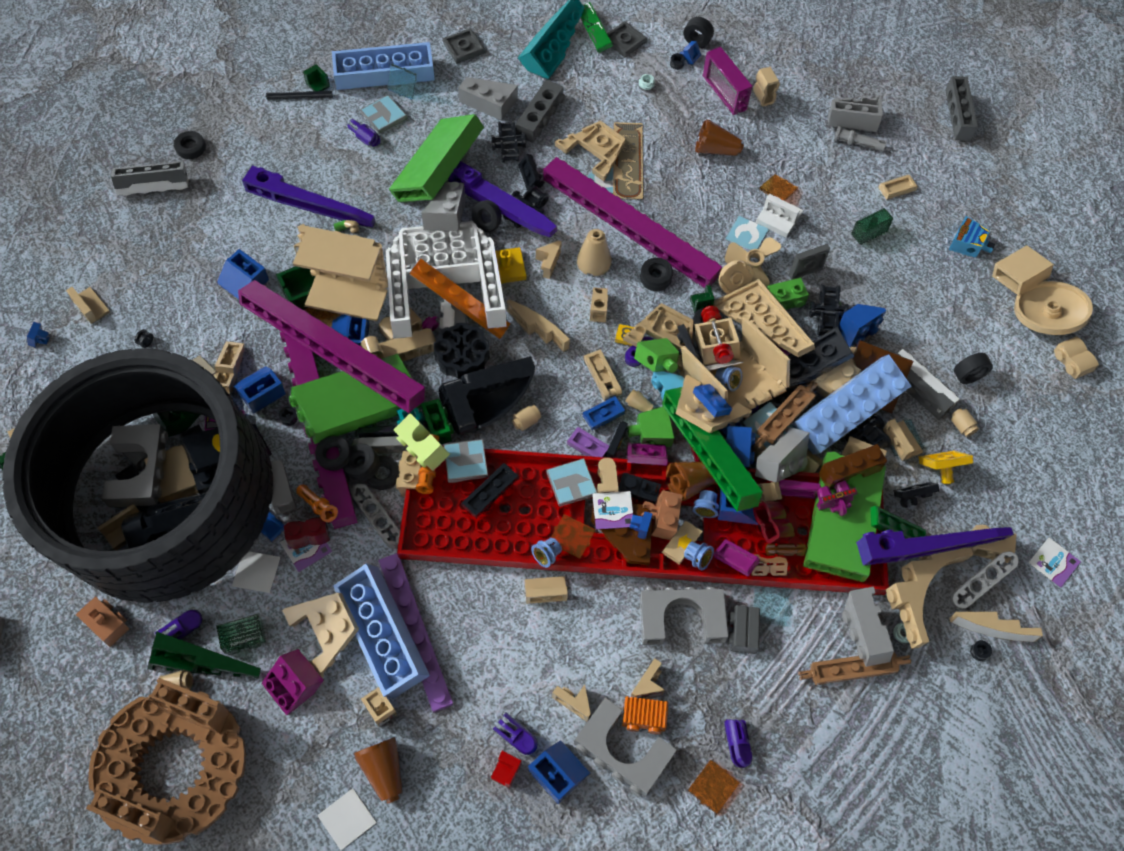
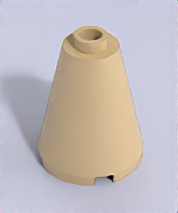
M593 229L588 232L577 255V265L584 274L589 273L593 274V276H600L610 269L612 257L604 232L599 229Z

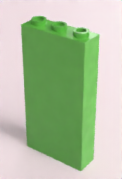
M476 114L440 119L389 188V191L398 202L432 200L484 129Z
M398 354L381 359L411 378ZM344 371L291 387V396H289L291 406L296 408L297 417L300 422L304 423L305 432L308 438H312L314 444L319 443L326 437L340 436L358 428L398 416L397 410L401 409Z
M827 452L822 461V466L824 463L843 457V455L837 452ZM886 466L878 473L864 478L861 474H858L847 481L850 488H856L858 493L853 496V501H850L851 508H847V514L844 516H840L838 512L832 513L830 508L819 511L817 507L819 499L818 495L816 496L803 567L864 582L868 578L871 565L863 566L856 542L865 533L875 532L876 534V528L871 527L870 507H880ZM819 477V484L821 488L825 485L822 479ZM835 488L830 490L832 494L837 493Z

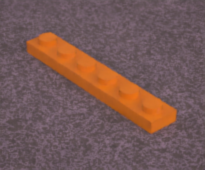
M420 259L409 273L497 338L501 339L510 326V323L506 321V327L488 328L484 304L424 260Z

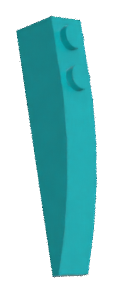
M568 0L541 28L519 55L518 59L527 71L549 79L564 60L566 49L571 43V36L575 33V26L579 23L585 8L580 0Z

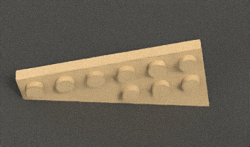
M759 279L714 301L713 306H716L721 313L742 324V318L746 317L771 342L797 357L815 349L811 339Z

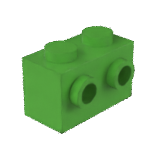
M801 278L767 286V289L785 310L804 306L809 296Z

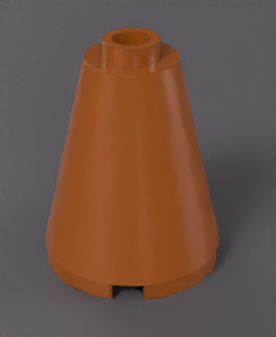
M706 119L698 135L699 141H696L695 152L737 156L738 153L741 154L744 144H742L740 138L711 120Z
M673 462L667 467L666 478L670 477L671 482L668 484L670 492L681 494L682 501H686L702 490L716 484V481L702 462Z
M395 737L353 753L355 760L381 801L386 800V803L389 804L400 799L399 794L403 792Z

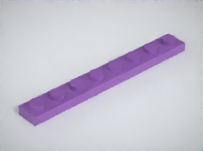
M396 553L379 559L378 561L388 589L430 675L422 680L433 713L453 706L400 558H398Z

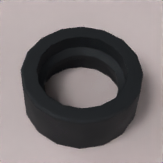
M976 353L960 361L955 366L954 373L960 383L970 384L990 373L993 369V364L986 353Z

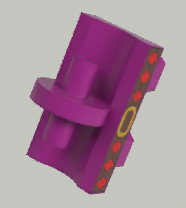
M846 480L834 486L837 492L834 494L831 493L829 486L819 488L817 491L819 499L817 507L819 511L830 508L832 513L838 512L840 516L847 514V508H851L850 501H853V496L858 493L856 488H850Z

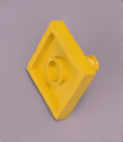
M520 247L495 251L501 284L526 280Z
M956 450L918 456L919 464L941 470V482L943 484L954 483L953 467L973 463V455Z

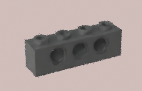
M951 76L945 92L955 140H972L978 124L968 77Z
M545 80L515 124L516 135L525 132V138L530 142H534L537 137H540L543 127L548 125L551 115L556 113L558 105L564 101V86Z

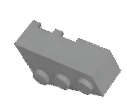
M877 95L876 98L867 99V96H865L861 100H853L852 98L832 99L828 112V126H841V128L877 132L882 119V96Z
M447 182L421 212L423 230L459 231L466 202L464 183Z
M874 586L850 591L845 609L842 612L843 621L845 624H848L850 629V637L857 645L858 656L860 659H863L866 667L890 662L894 652L886 625H881L878 613H881L880 606H875L872 597L875 594Z

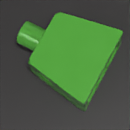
M667 338L641 341L637 343L634 359L653 372L667 370L670 373H674L678 369L679 351Z
M664 407L639 413L637 425H629L627 427L628 437L639 436L640 443L665 445L666 447H672L674 435L671 421Z

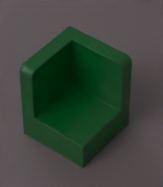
M317 64L303 71L305 83L313 91H324L330 87L328 75Z
M706 285L704 293L690 295L694 314L700 308L713 306L715 298L710 285Z

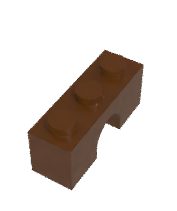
M878 444L824 463L819 476L824 485L829 486L830 490H832L837 483L845 480L847 482L858 474H861L864 478L880 472L885 466L887 459Z

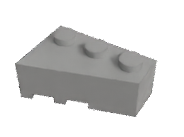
M466 77L458 87L459 102L502 121L518 100V85Z
M788 427L786 434L783 437L779 436L774 446L770 445L757 457L755 477L777 483L804 470L808 463L806 456L810 432Z

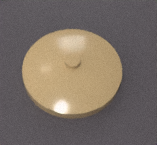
M1056 281L1041 282L1023 294L1017 295L1014 305L1015 315L1023 325L1036 332L1049 335H1065L1079 331L1088 324L1093 311L1092 302L1086 293L1073 285Z

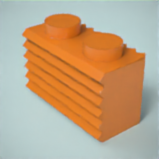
M626 696L622 726L627 727L626 730L638 732L639 729H647L650 734H661V731L665 732L669 702Z

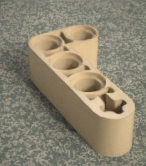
M427 328L413 332L412 337L391 339L382 343L378 342L377 337L368 336L361 341V346L380 359L398 354L402 362L433 352L436 339L432 330Z

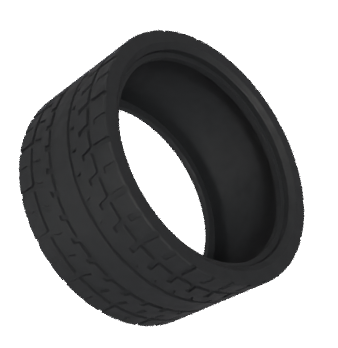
M148 348L119 350L96 356L94 359L86 360L60 375L58 379L52 381L31 402L29 408L25 410L18 421L5 453L2 480L4 481L2 485L3 495L9 516L13 519L14 526L22 534L24 540L37 552L95 589L126 601L152 603L153 601L163 602L175 598L178 599L188 596L194 591L198 592L227 574V571L232 570L254 545L253 542L258 538L264 527L263 525L270 510L269 504L272 501V465L267 448L259 433L221 383L208 370L193 360L187 359V357L176 353L171 354L169 351ZM165 411L193 412L209 417L217 422L220 436V455L216 474L205 497L188 518L166 535L142 546L119 551H97L84 548L74 524L73 500L75 489L88 459L99 445L112 434L113 426H124L138 418Z

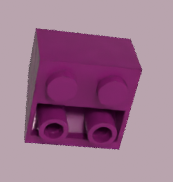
M297 649L280 655L261 684L282 711L289 715L313 696L324 680L302 652Z

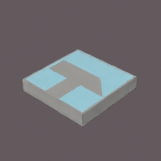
M389 95L360 109L361 114L379 134L407 119V115Z
M483 439L443 444L444 448L450 453L445 459L449 483L488 477Z
M584 459L546 470L559 507L591 498L593 494L597 493Z

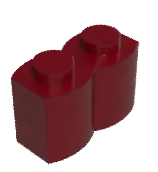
M778 500L762 501L759 503V506L753 508L754 517L761 525L763 537L769 544L785 543L795 536L794 528L786 518L785 509Z
M320 517L310 518L305 522L293 521L284 525L285 540L289 548L300 549L309 544L321 545L330 541L327 523Z

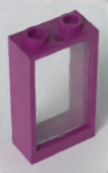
M721 47L708 51L702 76L733 115L744 112L748 108L753 86Z

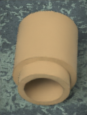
M535 405L527 406L513 415L512 423L517 430L524 431L536 424L541 418V414Z
M960 408L952 414L951 421L962 435L964 434L966 437H969L979 430L977 421L967 409L962 410Z

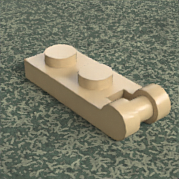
M601 349L584 355V361L601 392L603 400L606 401L614 395L616 397L622 395L621 387ZM611 385L612 389L607 390L606 386Z

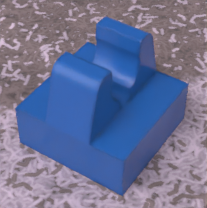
M691 41L684 48L683 52H680L688 64H694L702 55L697 41Z
M33 322L27 335L28 346L36 348L37 343L47 345L50 338L48 337L49 332L42 330L40 323Z
M644 511L643 517L632 516L630 528L638 531V538L646 539L652 513Z

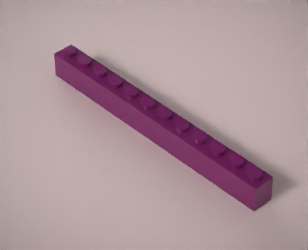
M556 157L543 169V180L658 258L667 260L673 268L703 288L706 285L711 287L719 278L722 266L717 261L710 259L703 252L692 247L688 242H684L674 233L663 228L661 224L654 222L647 215L642 214L632 205L627 204L620 197L609 192L605 187L595 183L593 179L586 177L579 170L568 165L564 160Z
M254 280L238 290L239 304L404 411L410 413L424 401L425 387L368 352L362 346L349 340V338L341 335L319 319L314 318L292 302L287 301L265 285Z
M280 332L282 342H286L287 347H284L286 358L290 357L291 361L288 363L290 374L294 373L295 378H291L293 387L319 379L313 351L285 333ZM310 438L311 443H308L311 455H315V450L319 443L314 444L312 438ZM331 447L326 453V457L331 460L338 458L340 455L338 447ZM315 456V460H312L315 472L319 471L320 476L316 477L319 489L323 488L324 494H321V498L327 499L330 505H334L338 510L335 520L328 522V524L332 523L334 529L358 523L343 468L336 471L326 470L319 465Z

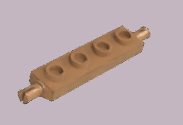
M811 381L807 387L799 385L759 427L757 434L760 437L755 441V445H758V448H761L766 441L773 444L814 400L816 395L813 393V390L818 387L817 383L814 384L815 381Z
M893 652L890 662L867 667L859 656L812 662L810 670L799 671L798 676H800V680L812 678L815 685L895 674L899 671L900 665L911 664V659H909V655L897 657L895 652Z

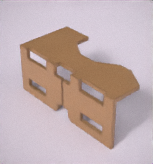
M755 555L759 557V563H764V565H757L752 571V576H766L769 573V569L771 575H787L788 562L786 558L774 557L766 559Z

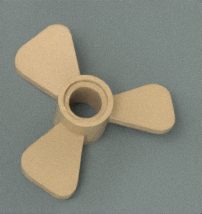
M766 238L760 249H752L747 252L737 243L732 242L727 248L725 262L728 264L736 260L745 261L754 271L752 282L759 279L767 288L770 281L761 267L764 258L778 252L781 249V244L773 238ZM757 258L759 262L754 263L750 259Z

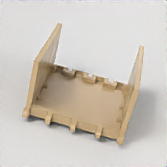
M304 225L300 226L299 232L304 234V236L302 237L293 266L311 269V275L316 276L305 307L378 321L388 292L387 289H384L388 287V279L382 245L373 239L363 238L358 235H349L339 231H329Z
M746 317L742 318L740 359H734L743 363L731 365L739 367L743 375L741 385L736 391L727 390L715 378L718 368L707 370L705 367L707 365H703L685 346L681 347L683 370L679 372L680 376H683L685 379V376L689 375L701 382V385L711 384L731 407L739 403L751 410L756 407V404L759 406L771 400L772 396L775 398L785 393L786 388L790 385V359Z

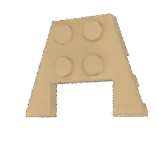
M598 121L583 128L577 134L572 133L568 135V138L556 140L555 146L567 154L577 144L581 145L601 160L592 169V173L602 181H605L625 144V138L602 121Z
M661 303L628 332L623 340L637 347V343L641 342L646 333L655 339L667 338L679 350L683 346L686 347V345L680 343L677 337V333H679L677 327L684 324L692 339L694 320ZM679 355L677 361L678 370L680 371L683 370L682 355Z
M689 375L685 376L676 410L678 416L708 433L727 427L728 423H737L743 417L745 419L750 417L752 410L739 403L732 407L730 415L714 417L693 394L695 386H701V382Z
M334 593L282 610L289 626L294 627L308 617L323 650V653L310 661V664L322 678L326 669L335 662V657L340 651L345 649L359 630L342 593Z

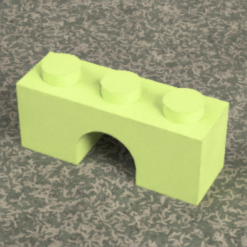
M411 413L394 429L399 435L396 439L404 447L408 445L406 450L413 457L417 455V462L424 468L428 466L434 471L450 455Z

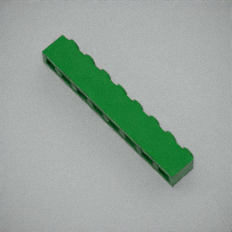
M682 387L665 390L662 406L735 510L739 512L759 506L763 493L761 487L757 485L751 473L746 470L740 458L735 455L731 446L724 440L721 432L717 430L708 433L678 416L676 410Z

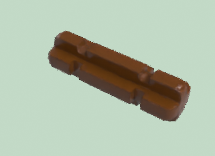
M794 543L766 544L765 552L768 556H775V554L777 556H794V554L804 556L806 545L804 543H797V545H794Z

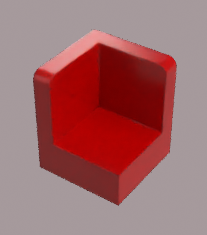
M501 751L491 779L510 789L522 765V760Z

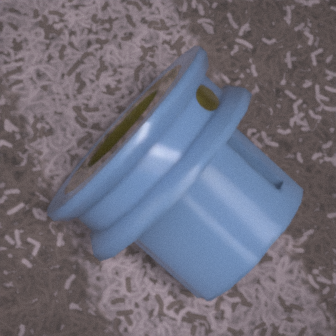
M734 366L718 368L715 378L730 391H736L740 387L743 377L741 369Z
M702 490L699 499L694 501L692 511L696 515L705 518L717 517L719 505L716 503L717 494L713 491Z
M549 538L545 542L538 541L537 544L532 546L531 551L535 560L541 566L548 568L551 564L555 563L556 556L562 552V548L556 539Z
M692 541L685 549L684 557L692 561L693 567H698L702 571L709 565L713 557L714 548L706 543L699 545Z

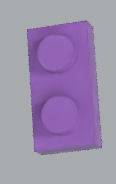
M579 427L576 428L567 441V445L585 456L605 457L609 445Z

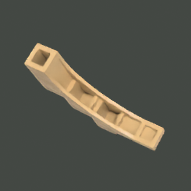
M971 547L919 557L920 560L911 561L901 568L902 577L905 582L895 583L886 589L887 600L890 602L891 609H899L900 618L904 623L906 637L911 649L920 648L929 642L923 623V604L932 578L942 567L961 563L972 557L974 554Z

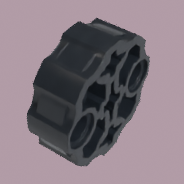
M456 323L454 326L445 327L439 332V337L434 342L435 361L438 363L443 374L461 380V376L485 369V365L490 359L489 341L486 340L484 331L477 326L473 327L467 323ZM461 347H463V355H462V356H461V353H460Z

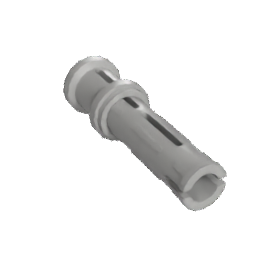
M841 126L837 127L834 141L847 142V145H852L853 143L881 152L884 151L886 141L857 134L855 130L841 129Z

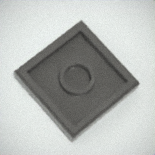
M626 21L607 33L613 45L611 48L624 58L647 42V37Z
M471 28L442 38L444 46L456 64L485 53V48Z
M825 244L796 254L789 272L790 279H797L822 270L830 251L829 245Z

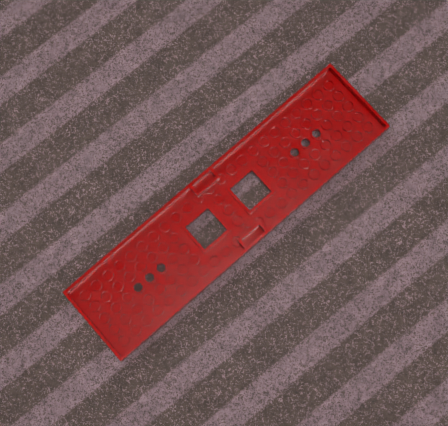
M484 448L488 472L487 478L505 463L518 475L519 479L490 505V510L484 511L477 519L462 506V502L487 478L449 483L446 460H444L435 469L436 477L433 478L432 486L434 490L432 493L423 494L417 492L416 489H406L397 550L398 558L405 560L845 593L874 586L875 594L873 595H885L887 593L886 589L889 588L887 563L871 565L869 576L864 582L803 567L805 555H766L765 547L769 543L764 539L762 532L758 529V525L718 520V516L714 518L703 517L702 541L697 540L695 543L699 545L706 543L708 546H712L715 552L726 539L753 555H759L762 558H786L788 562L787 575H771L769 569V573L766 576H752V572L749 576H746L716 559L714 553L709 565L702 571L698 567H693L692 561L686 558L679 565L663 554V550L671 540L651 536L650 564H630L623 558L619 550L614 548L604 537L603 533L583 532L585 499L559 507L546 473L547 469L584 459L597 491L598 484H601V478L598 476V464L601 459L606 457ZM610 458L616 464L618 487L624 472L661 484L658 497L663 490L670 492L668 484L671 482L670 477L666 478V471L668 465L673 462H667V466L628 463V459ZM746 468L757 484L772 482L755 477V468ZM798 472L783 480L819 483L820 476L819 473ZM716 483L705 490L713 491L717 494L716 503L719 505L720 487ZM883 490L880 502V508L884 509ZM700 493L686 501H682L681 505L694 506V501L699 499ZM781 495L782 499L778 501L785 509L786 518L791 522L795 536L785 543H777L775 545L786 543L797 545V543H804L807 548L815 499ZM631 497L632 504L643 505L645 502ZM503 505L511 508L507 513H502L499 509ZM522 507H528L531 511L528 514H521L519 510ZM799 527L805 528V529L807 530L808 534H807V535H801V534H799L797 528H799ZM876 529V534H880L882 532ZM549 538H554L559 542L562 552L556 556L555 563L545 568L535 560L531 548L538 541L545 542Z

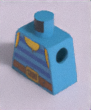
M965 216L948 250L977 257L981 249L991 253L996 244L986 240L990 233L989 229Z

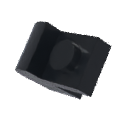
M189 462V468L199 494L206 493L216 474L215 468L197 473L192 463Z

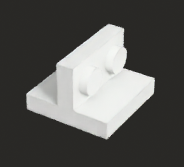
M769 194L763 210L757 217L756 223L787 238L802 215L803 210L781 200L779 197Z

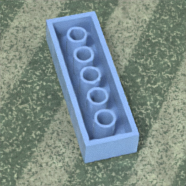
M430 42L332 51L333 73L337 90L435 80Z
M886 355L798 417L792 423V426L795 429L810 432L808 448L812 454L821 453L910 388L911 385L890 355Z
M365 564L333 585L336 593L343 594L359 630L355 635L383 697L396 698L430 676L377 566Z

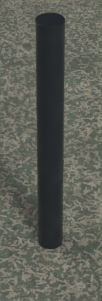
M333 91L266 93V99L333 97Z

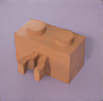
M663 490L657 498L656 506L651 502H644L643 508L649 509L654 519L651 536L671 540L677 533L682 501L681 494Z
M95 596L75 615L105 644L111 647L129 630L124 624L127 620L119 612L114 614L111 611L113 606L107 600L103 599L100 601Z

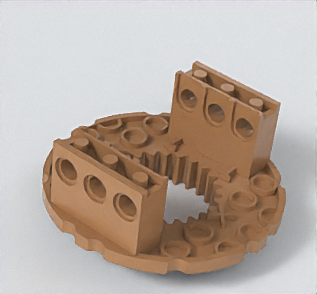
M158 678L156 681L157 685L151 695L149 694L148 697L141 696L127 704L110 720V727L103 730L100 734L98 748L91 755L88 774L89 789L94 792V798L91 804H88L86 807L87 810L100 815L112 830H121L123 837L132 841L141 839L144 844L148 845L178 843L184 841L186 836L190 834L198 835L209 828L225 813L229 800L234 799L239 790L238 781L244 776L246 765L245 741L239 736L241 728L232 713L220 701L212 700L204 692L199 691L195 693L189 688H183ZM172 733L176 736L182 734L194 740L198 744V748L203 751L201 757L205 760L201 762V765L204 767V770L198 773L201 779L194 780L196 786L194 788L188 787L187 795L180 793L179 799L173 796L170 801L166 798L160 800L149 795L143 789L144 785L139 782L142 777L137 774L142 768L138 764L144 762L142 754L149 753L147 747H154L156 739L162 741L163 735L170 738Z

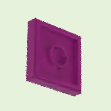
M627 443L628 463L667 466L668 457L665 445Z

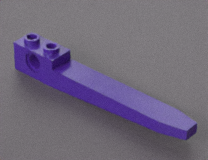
M462 161L459 162L449 176L448 182L464 183L465 194L478 202L483 200L494 202L499 207L502 215L527 229L547 237H552L557 232V226L545 215L482 178V173Z
M252 165L242 180L246 192L281 204L341 221H356L359 226L373 228L376 223L375 216L359 208L287 184L282 175L267 171L262 167Z
M1011 527L905 539L903 531L894 532L893 529H890L880 534H875V532L865 533L856 543L862 564L866 566L904 561L1008 539L1014 533Z

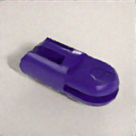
M354 119L350 120L358 129L350 124L347 127L355 133L357 139L367 146L375 147L380 144V136L367 124H361Z
M188 610L156 632L163 633L175 624L177 627L166 635L172 637L180 631L182 634L177 639L182 640L201 625L202 615L198 610Z
M506 712L503 716L518 729L515 731L500 719L498 723L512 734L511 738L496 726L493 730L524 755L533 754L538 747L537 739Z
M726 720L724 726L731 760L736 767H747L752 762V752L746 721Z

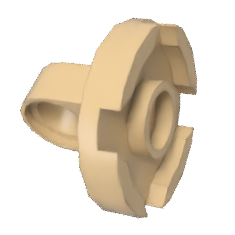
M731 261L722 268L719 275V285L725 293L729 294L751 283L754 271L745 261Z

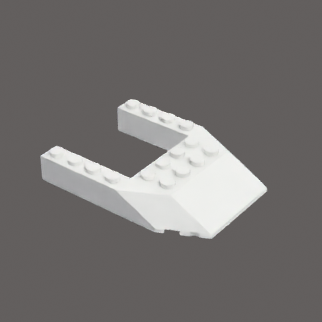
M473 221L461 222L459 231L423 230V226L402 228L399 235L393 240L392 247L386 250L390 321L393 339L412 337L408 289L427 287L409 274L420 259L427 262L455 284L480 281L488 328L507 326L494 242L490 237L487 238L484 235V231L477 228Z

